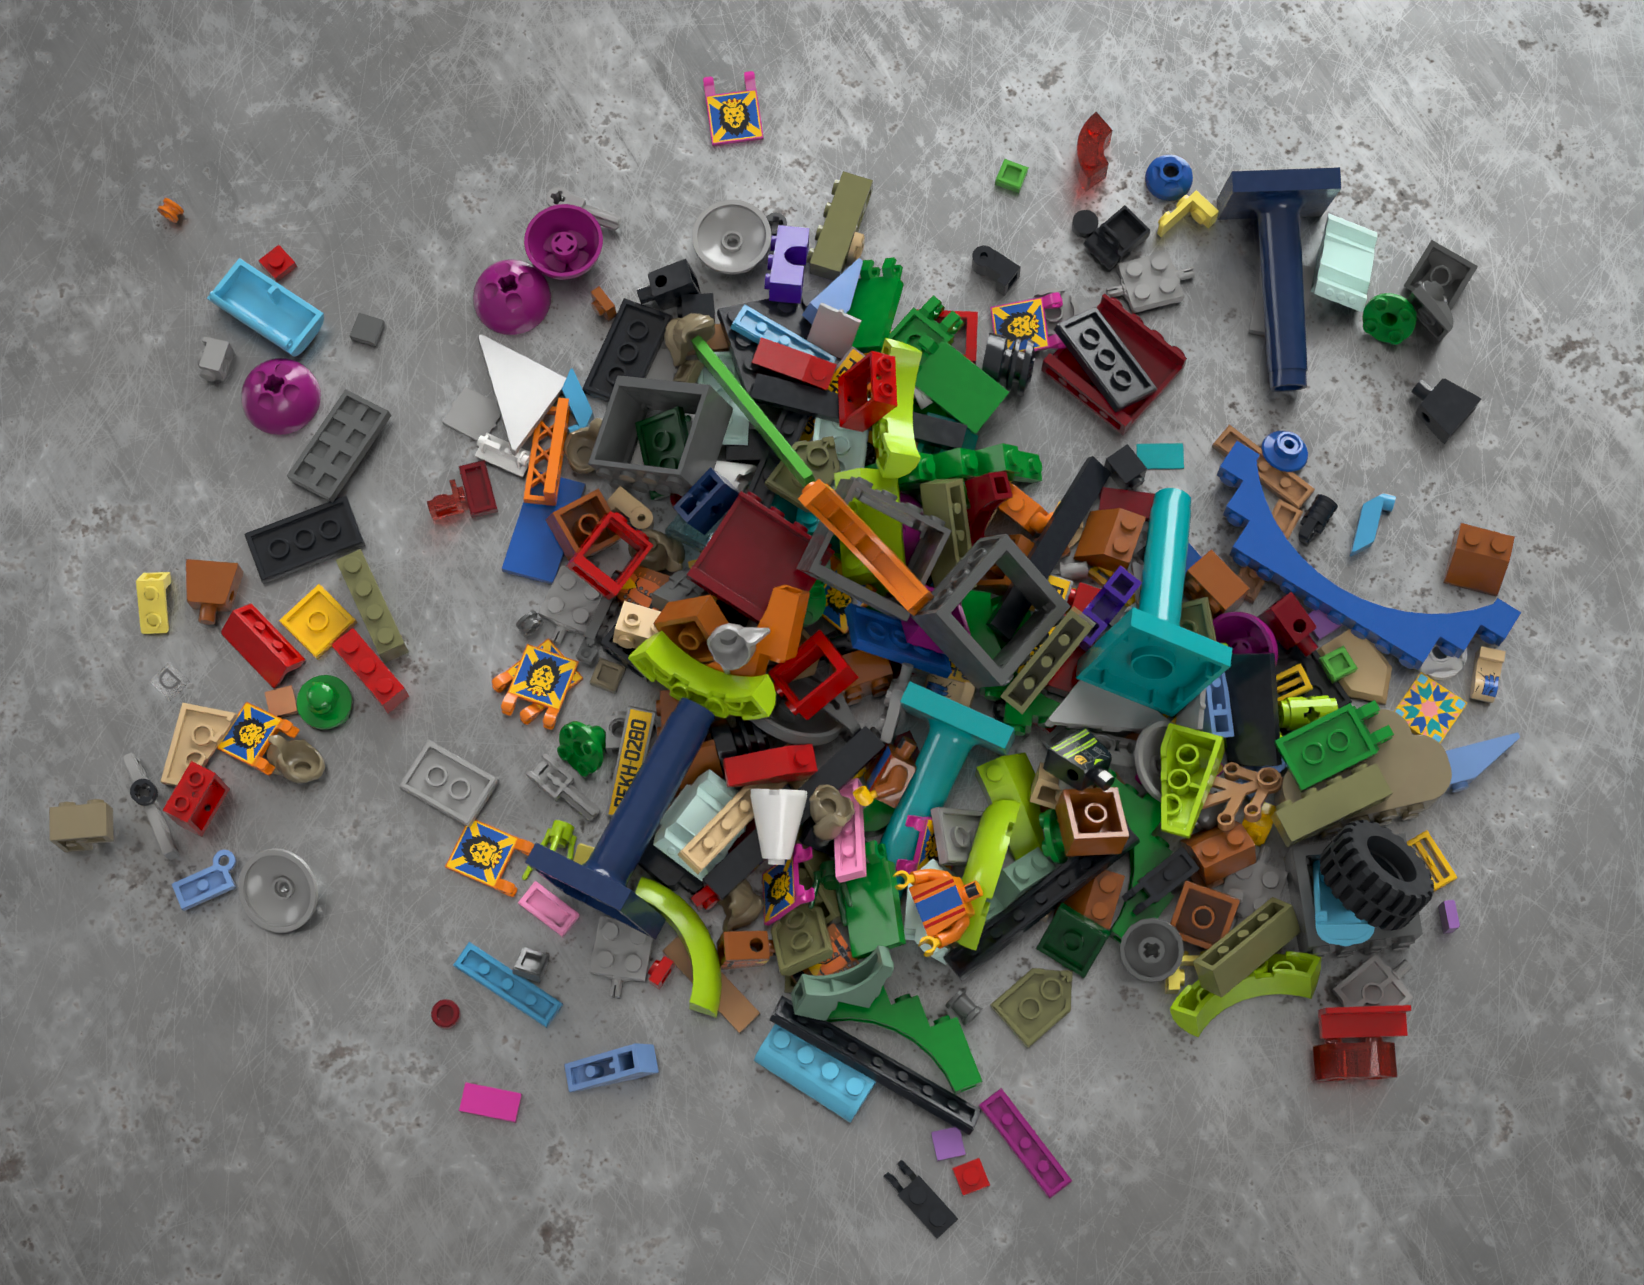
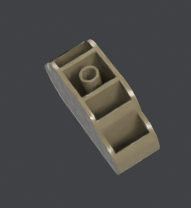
M1380 709L1378 715L1364 721L1370 733L1389 725L1394 736H1392L1391 740L1378 745L1379 751L1377 755L1303 792L1298 788L1288 769L1282 779L1281 789L1274 794L1275 806L1290 799L1294 803L1302 799L1301 794L1315 787L1319 791L1327 787L1326 782L1340 775L1344 779L1352 775L1351 770L1366 763L1368 767L1373 764L1378 765L1393 794L1388 800L1311 837L1321 835L1322 839L1338 835L1337 831H1341L1348 823L1357 820L1373 821L1383 826L1391 823L1393 818L1402 817L1403 820L1416 818L1420 812L1433 806L1451 783L1452 770L1443 746L1429 736L1412 735L1408 723L1401 715L1391 710Z

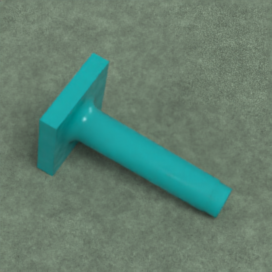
M1164 488L1155 493L1153 506L1150 511L1137 609L1134 607L1130 609L1078 659L1075 678L1173 717L1230 668L1232 648L1180 627L1191 523V497L1181 489Z
M909 681L900 703L906 713L928 722L930 729L915 762L916 771L897 807L894 809L879 843L885 844L888 861L895 864V869L898 859L914 860L920 831L915 830L914 827L905 826L907 816L932 817L931 809L944 807L973 746L979 745L1001 756H1006L1009 754L1016 738L1013 727ZM896 876L897 885H903L905 883L904 878ZM906 887L902 890H898L900 900L903 896Z

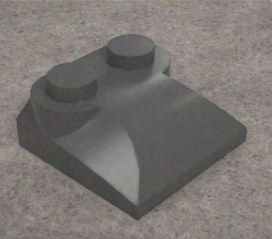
M1431 240L1405 282L1404 287L1414 291L1426 280L1431 283L1436 281L1444 289V301L1452 310L1478 266Z
M1426 280L1409 295L1407 300L1413 305L1418 320L1440 342L1452 330L1453 316L1449 306L1444 301V289L1436 281L1431 283Z

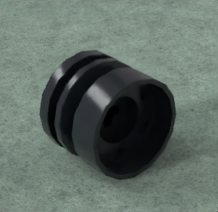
M989 333L982 370L998 383H1000L1001 379L1006 380V390L1011 393L1013 382L1019 383L1017 395L1024 396V392L1031 382L1036 357L1034 351L1035 341L1028 340L1026 351H1019L1020 338L1016 339L1013 349L1007 348V336Z
M736 716L735 727L731 728L726 718L715 719L709 728L712 740L714 739L724 777L723 759L769 750L770 748L766 732L756 726L751 720L744 724L742 716Z

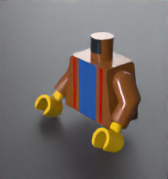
M903 736L897 746L886 743L885 748L876 758H873L852 778L859 779L863 772H866L864 779L867 787L861 786L853 791V796L860 805L868 806L875 798L889 806L897 807L916 771V765L912 758V753L917 747L915 741Z

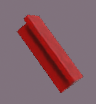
M252 604L233 610L221 630L224 638L272 688L278 687L287 672L301 667L305 661V658Z
M1411 1005L1327 1007L1318 1010L1320 1039L1408 1036L1406 1012L1411 1011Z

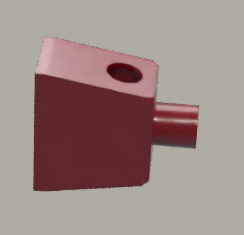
M1292 592L1276 601L1257 616L1268 625L1275 638L1285 649L1288 650L1296 645L1304 656L1307 657L1319 647L1309 635L1317 627Z

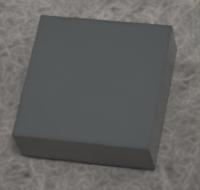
M358 313L350 333L351 340L376 347L385 322L382 319Z
M523 947L514 965L513 974L540 982L550 955Z

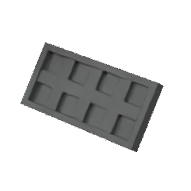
M345 389L287 474V477L290 481L333 503L392 415L388 410Z

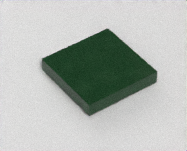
M1061 903L1036 949L1085 978L1110 936L1111 931L1066 904Z

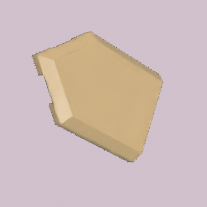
M1348 629L1317 650L1318 654L1323 657L1344 645L1358 668L1356 672L1338 681L1349 698L1375 700L1378 704L1386 705L1392 666L1383 654L1376 649L1374 643L1367 639L1357 638L1351 633V629Z

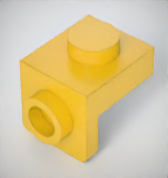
M1264 802L1261 807V819L1259 821L1248 822L1244 817L1242 822L1254 844L1260 847L1268 837L1273 825L1271 817L1277 811L1276 806ZM1255 811L1249 812V814H1255V813H1257V812H1255Z

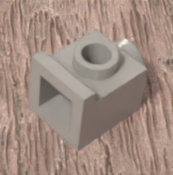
M203 336L202 342L205 345V349L201 350L198 356V365L201 369L200 377L208 381H215V379L225 381L234 351L229 342Z

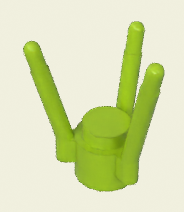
M554 820L552 827L547 829L541 845L546 847L550 843V849L556 851L557 847L565 848L567 844V858L573 860L574 845L577 839L576 836L572 835L575 827L567 822ZM527 866L522 875L523 880H526L533 869L530 866Z

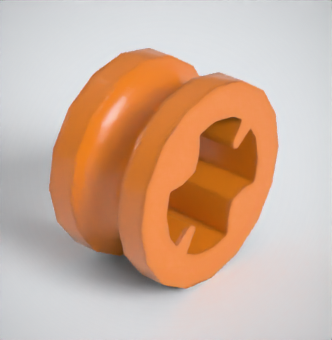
M164 198L162 201L164 205L157 208L158 212L171 222L177 223L179 220L178 215H183L184 210L174 201Z

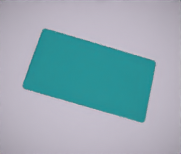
M1183 443L1136 444L1137 456L1147 469H1184Z

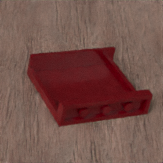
M1104 293L1100 304L1096 308L1158 388L1153 395L1115 413L1067 347L1057 349L1053 355L1049 353L1043 360L1041 371L1121 435H1124L1184 369L1187 358L1180 348L1168 344L1158 331L1151 330L1144 325L1138 315L1130 314L1126 311L1119 300L1114 297L1110 298Z
M741 491L706 547L687 573L686 579L756 624H759L767 610L773 588L788 585L809 592L817 579L796 569L812 536L807 534L809 530L796 521L792 524L784 519L785 514L773 506L769 509L762 505V499L754 493L748 491L745 494ZM831 543L828 544L820 560L822 562L821 565L824 567L835 552L831 549Z

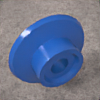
M1276 431L1267 435L1262 442L1264 458L1271 466L1280 471L1295 472L1303 468L1307 463V447L1301 438L1293 432Z

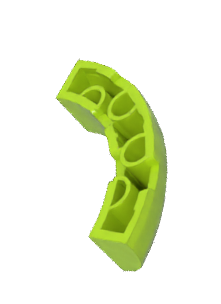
M885 338L881 353L895 356L898 406L872 425L873 446L879 449V457L876 459V464L882 477L900 478L915 469L921 459L916 448L913 433V400L922 352L906 343Z
M663 631L645 640L628 657L633 665L651 682L657 680L668 688L670 696L677 700L681 698L689 699L705 707L715 716L726 718L728 715L742 716L743 720L761 719L769 717L775 706L776 692L768 674L752 677L737 676L710 668L686 654Z
M1001 800L992 803L985 809L980 818L964 870L963 884L966 885L976 880L983 891L982 897L971 901L975 915L970 918V924L962 937L956 941L960 945L972 950L977 949L991 902L986 901V898L990 900L993 898L1021 804L1017 801Z
M642 876L635 893L666 919V922L678 934L689 955L693 974L689 1009L717 1017L722 989L721 968L716 946L709 930L694 909L679 895L660 883Z
M1286 951L1285 954H1274L1223 997L1203 989L1200 981L1197 980L1192 985L1188 984L1177 996L1170 1007V1013L1179 1027L1199 1038L1203 1029L1213 1018L1228 1007L1243 1000L1272 994H1287L1312 999L1320 976L1321 957L1294 951Z

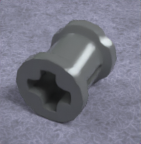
M964 988L959 990L945 1005L948 1009L952 1008L963 1020L962 1024L964 1026H967L983 1010L981 1005L977 1006L966 995Z

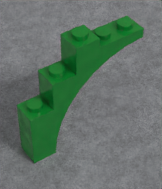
M1004 443L976 451L959 447L934 455L918 452L921 459L917 467L909 474L898 478L899 492L920 488V484L936 479L963 478L964 482L987 473L1000 471L1007 472L1009 481L1036 483L1042 481V463L1038 454L1018 451V446ZM875 463L865 466V468L878 469V466Z
M970 591L962 600V608L972 638L993 660L1001 651L994 631L986 625L991 617V593ZM1014 671L1013 679L1005 686L980 687L979 695L992 701L1001 700L1000 696L1018 674ZM1039 693L1025 712L1021 714L1006 702L1004 724L1013 727L1016 736L1031 733L1032 723H1037L1042 728H1053L1054 725L1047 727L1044 723L1060 703Z
M1109 768L1108 773L1115 778L1111 787H1118L1126 824L1140 840V843L1129 851L1130 877L1128 892L1138 884V880L1168 858L1173 851L1169 849L1170 845L1163 838L1151 835L1161 822V802L1153 798L1148 792L1141 799L1138 796L1139 792L1128 783L1125 785L1116 779V773ZM1141 889L1132 899L1124 901L1119 916L1109 930L1111 931L1110 937L1121 945L1122 937L1131 925L1142 919L1158 918L1175 895L1171 892L1168 893L1156 904L1152 903L1136 916L1133 913L1134 908L1149 898L1144 890Z
M883 985L880 995L874 999L869 1008L838 1001L837 1008L830 1013L826 1020L830 1023L858 1022L873 1024L894 1031L910 1040L931 1057L944 1074L955 1095L978 1087L983 1082L958 1018L950 1019V1016L947 1015L934 1020V1026L930 1027L918 995L911 997L910 993L894 999L895 1004L891 1005Z

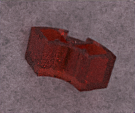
M1097 112L1091 115L1083 125L1078 136L1075 152V172L1085 192L1106 178L1109 166L1104 156V150L1110 145L1113 130Z
M1367 1037L1365 1042L1342 1043L1341 1038L1324 1039V1044L1313 1046L1315 1080L1346 1081L1351 1079H1364L1366 1081L1397 1078L1395 1043L1383 1042L1382 1037Z

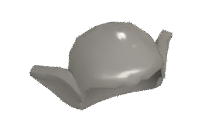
M728 623L717 627L707 639V646L714 660L721 665L724 673L730 674L731 670L739 669L750 661L756 651V644L766 637L771 630L769 628H744L740 625Z

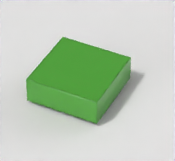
M1004 159L996 177L995 185L1019 193L1029 167Z
M1344 645L1318 660L1332 684L1356 672L1358 669Z

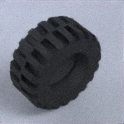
M1357 820L1348 823L1326 846L1320 856L1321 875H1324V882L1327 887L1331 888V893L1343 903L1342 905L1347 910H1351L1358 919L1367 921L1368 925L1373 927L1379 926L1381 930L1391 931L1402 929L1432 899L1434 882L1431 880L1430 870L1425 867L1426 863L1421 857H1418L1412 846H1408L1404 842L1402 837L1396 836L1387 827H1381L1379 823L1368 822V820Z

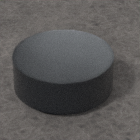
M1090 210L1078 211L1072 220L1073 232L1079 237H1090L1094 229L1098 228V217Z

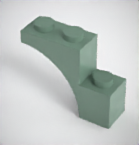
M1039 847L1001 870L992 900L986 898V901L991 903L985 924L1055 871V866L1044 856Z
M878 945L875 951L863 962L840 973L819 976L802 974L791 992L794 1013L826 1021L830 1013L837 1008L838 1001L869 1008L874 999L880 995L881 988L886 979L893 973L894 962L891 960L889 948Z

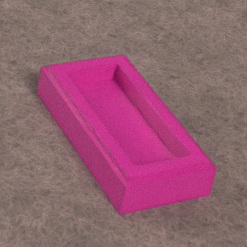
M465 1082L459 1111L516 1123L522 1094Z

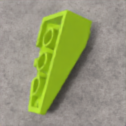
M1169 723L1160 747L1161 829L1163 832L1189 839L1218 773L1225 752L1224 739L1222 736Z
M1026 752L1001 756L977 766L975 777L988 805L1001 800H1012L1021 803L1008 845L1014 862L1037 847L1043 852L1042 841L1044 836L1039 822L1040 805L1030 802L1031 785L1035 777V771Z

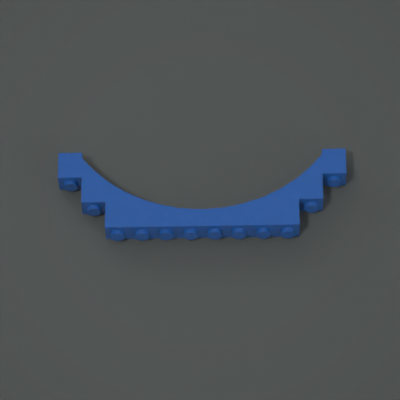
M1236 441L1220 465L1217 476L1220 477V480L1225 485L1238 488L1223 513V516L1227 517L1226 519L1230 524L1245 528L1229 554L1233 557L1235 563L1242 567L1248 566L1256 571V574L1261 579L1267 582L1272 581L1276 583L1285 594L1292 592L1295 596L1302 599L1308 608L1322 611L1331 622L1348 627L1354 636L1359 639L1369 640L1375 644L1376 649L1380 652L1392 654L1399 659L1403 666L1409 669L1415 668L1419 670L1434 645L1439 646L1440 651L1445 655L1459 658L1475 633L1479 634L1484 642L1490 645L1495 644L1498 647L1505 640L1521 612L1499 598L1491 605L1462 612L1439 614L1405 612L1361 599L1325 578L1300 556L1276 523L1266 502L1259 479L1257 461L1260 454Z

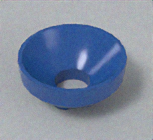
M1176 155L1157 157L1151 162L1145 174V183L1149 192L1156 198L1164 201L1181 199L1189 192L1193 182V173L1190 165ZM1167 166H1174L1178 170V175L1167 177L1163 169Z

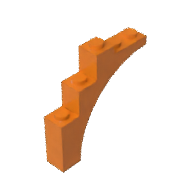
M818 479L816 482H810L804 487L802 495L798 500L848 547L910 614L915 616L934 598L932 593L900 558L883 543L873 530L827 483L825 484Z
M788 585L773 588L767 610L756 627L769 628L771 631L756 644V651L750 661L739 669L731 670V675L748 677L765 675L768 660L784 663L786 660L796 657L810 592ZM716 661L703 663L710 668L724 673L721 665Z

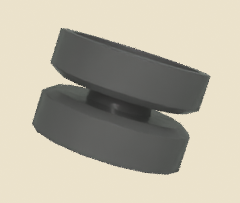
M1158 918L1142 919L1131 925L1123 935L1120 945L1121 960L1128 972L1137 979L1148 982L1162 981L1173 975L1182 963L1184 955L1183 938L1176 927L1166 920ZM1148 945H1157V954H1149L1147 952Z

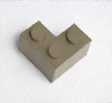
M101 799L88 800L87 804L76 805L75 802H61L58 804V807H49L50 841L64 852L93 850V843L114 842L113 808Z

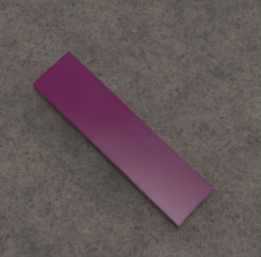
M1002 1088L978 1105L1048 1199L1072 1182L1071 1178Z

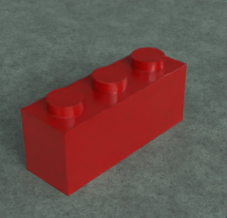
M354 628L350 629L332 644L337 655L387 713H390L409 697L404 686Z

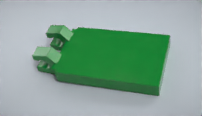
M895 257L885 258L881 268L883 273L881 277H879L881 269L873 267L874 261L872 259L863 260L860 270L861 278L857 281L851 307L847 313L862 320L852 345L861 353L881 352L885 338H889L904 283L900 280L903 267L895 265L897 261Z
M933 295L921 309L917 310L913 307L889 334L888 339L906 343L922 352L920 365H922L929 354L917 345V341L925 333L937 344L942 341L952 345L955 338L954 334L958 332L964 322L953 310L940 324L934 319L938 318L945 307Z
M924 333L917 341V345L929 356L922 365L919 364L915 388L960 424L967 425V429L976 435L1006 398L1009 391L949 343L941 341L937 344Z
M1375 700L1358 709L1349 703L1275 740L1274 744L1301 792L1377 755L1379 751L1378 745L1393 738L1394 733L1389 725L1370 733L1364 721L1379 714L1380 708Z
M875 840L865 843L866 858L870 862L866 864L867 876L846 881L853 903L852 907H848L845 901L852 958L857 960L869 957L878 945L888 947L890 950L906 944L899 892L895 888L897 878L892 877L896 873L895 864L888 861L885 844H878Z

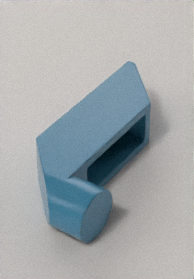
M572 368L562 387L564 398L569 399L570 410L577 423L567 427L569 433L587 427L594 419L591 406Z
M1384 493L1363 504L1360 509L1349 556L1352 557L1372 546L1381 511L1392 512L1396 496Z

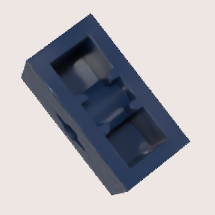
M710 467L673 508L686 523L703 535H706L732 507L739 492L729 480Z

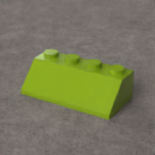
M856 468L834 473L835 489L840 479H850L851 476L855 478L861 477L873 484L871 489L888 491L897 496L896 502H900L898 478H884L880 474L879 469ZM853 498L848 506L906 565L902 523ZM840 540L842 576L859 585L880 582Z

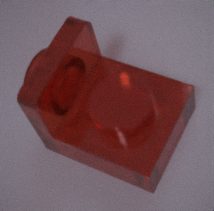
M455 479L449 480L453 494H440L427 501L433 520L464 512L462 503L467 502L463 486L457 487Z

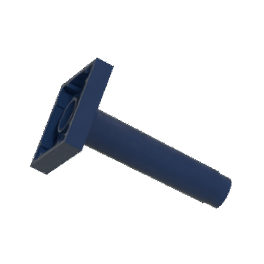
M1340 167L1232 171L1216 199L1217 210H1219L1217 220L1258 219L1267 372L1270 390L1286 392L1307 388L1306 372L1308 368L1300 217H1315L1324 214L1341 190Z
M681 698L590 857L584 864L581 865L537 842L525 863L562 893L656 940L666 919L635 892L627 888V884L706 739L715 715L705 707L689 699Z

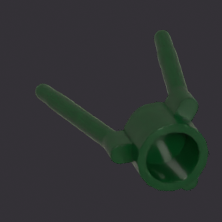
M835 860L824 861L819 866L820 871L813 872L814 882L812 888H814L815 899L809 902L808 908L813 909L820 883L827 890H835L842 925L845 927L848 923L844 899L848 907L853 905L847 883H839L837 880Z

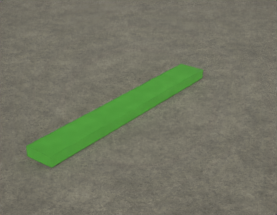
M699 335L693 338L691 342L696 356L804 488L810 482L815 481L812 471L704 339Z

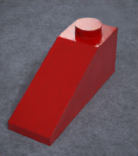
M762 337L752 360L754 364L828 391L837 364Z
M813 744L784 746L723 759L727 787L805 781L817 772Z

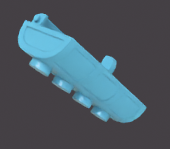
M240 258L207 297L210 302L293 357L298 356L307 348L321 329L324 321V313Z
M1320 860L1314 861L1315 925L1319 937L1329 944L1351 946L1370 939L1375 927L1368 925L1365 920L1358 919L1351 910H1347L1342 905L1343 903L1334 897L1331 893V888L1327 887L1324 882V875H1321Z
M777 1024L773 1026L754 1058L756 1063L850 1123L876 1084V1081Z

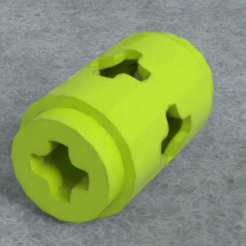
M1328 695L1309 696L1307 698L1286 697L1284 700L1278 701L1279 727L1286 728L1287 731L1297 730L1337 710V701L1335 698H1329ZM1309 708H1311V713L1307 714L1306 718H1304V713H1307Z

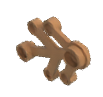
M1234 762L1225 764L1223 767L1224 778L1216 776L1212 787L1223 791L1208 795L1202 810L1229 801L1225 810L1218 815L1217 823L1220 830L1230 831L1235 826L1234 817L1246 795L1256 792L1252 802L1244 807V817L1248 822H1257L1261 819V807L1268 794L1276 793L1281 789L1283 778L1272 767H1265L1255 772L1240 767ZM1239 778H1241L1249 782L1239 784L1233 781H1236ZM1251 811L1257 812L1255 814H1249V812ZM1229 820L1230 822L1223 823L1222 821Z

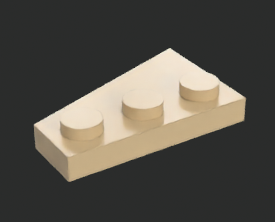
M182 703L160 782L164 785L176 787L191 761L205 767L238 715L233 712Z

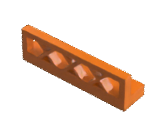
M558 398L557 407L552 406L547 412L548 415H555L553 425L547 427L541 420L534 430L523 498L524 503L552 506L557 504L564 458L563 444L567 438V427L569 426L571 413L568 398ZM549 435L552 439L551 447L544 451L540 447L539 441ZM545 459L548 462L547 471L540 474L535 469V465ZM541 482L544 485V496L531 495L532 488Z

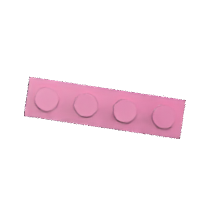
M858 778L851 779L839 791L842 796L850 798L855 810V814L850 821L845 824L839 836L834 839L835 874L839 883L867 876L863 806L853 796V791L862 786Z

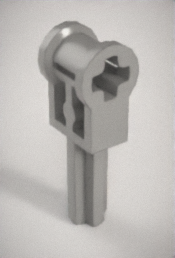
M554 187L547 193L546 199L549 207L559 204L579 206L590 212L602 227L616 231L620 226V216L587 205L585 199L569 194L563 187Z
M544 753L541 756L542 761L533 771H528L526 776L555 801L561 797L588 821L595 819L600 812L599 807L572 785L575 781L574 777Z

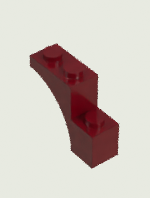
M1006 471L991 472L964 481L971 508L967 509L971 546L980 538H984L988 521L998 506L1006 500L1013 498Z

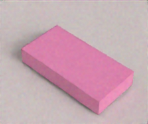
M536 881L518 902L522 908L562 938L580 917L578 912Z

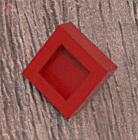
M279 244L258 260L260 265L276 282L280 281L297 267L295 261Z
M707 885L690 898L698 912L703 908L709 910L719 901L718 896Z
M663 956L661 961L655 960L648 971L650 984L660 990L675 968L674 961L666 956Z
M980 1158L952 1168L962 1196L990 1186Z

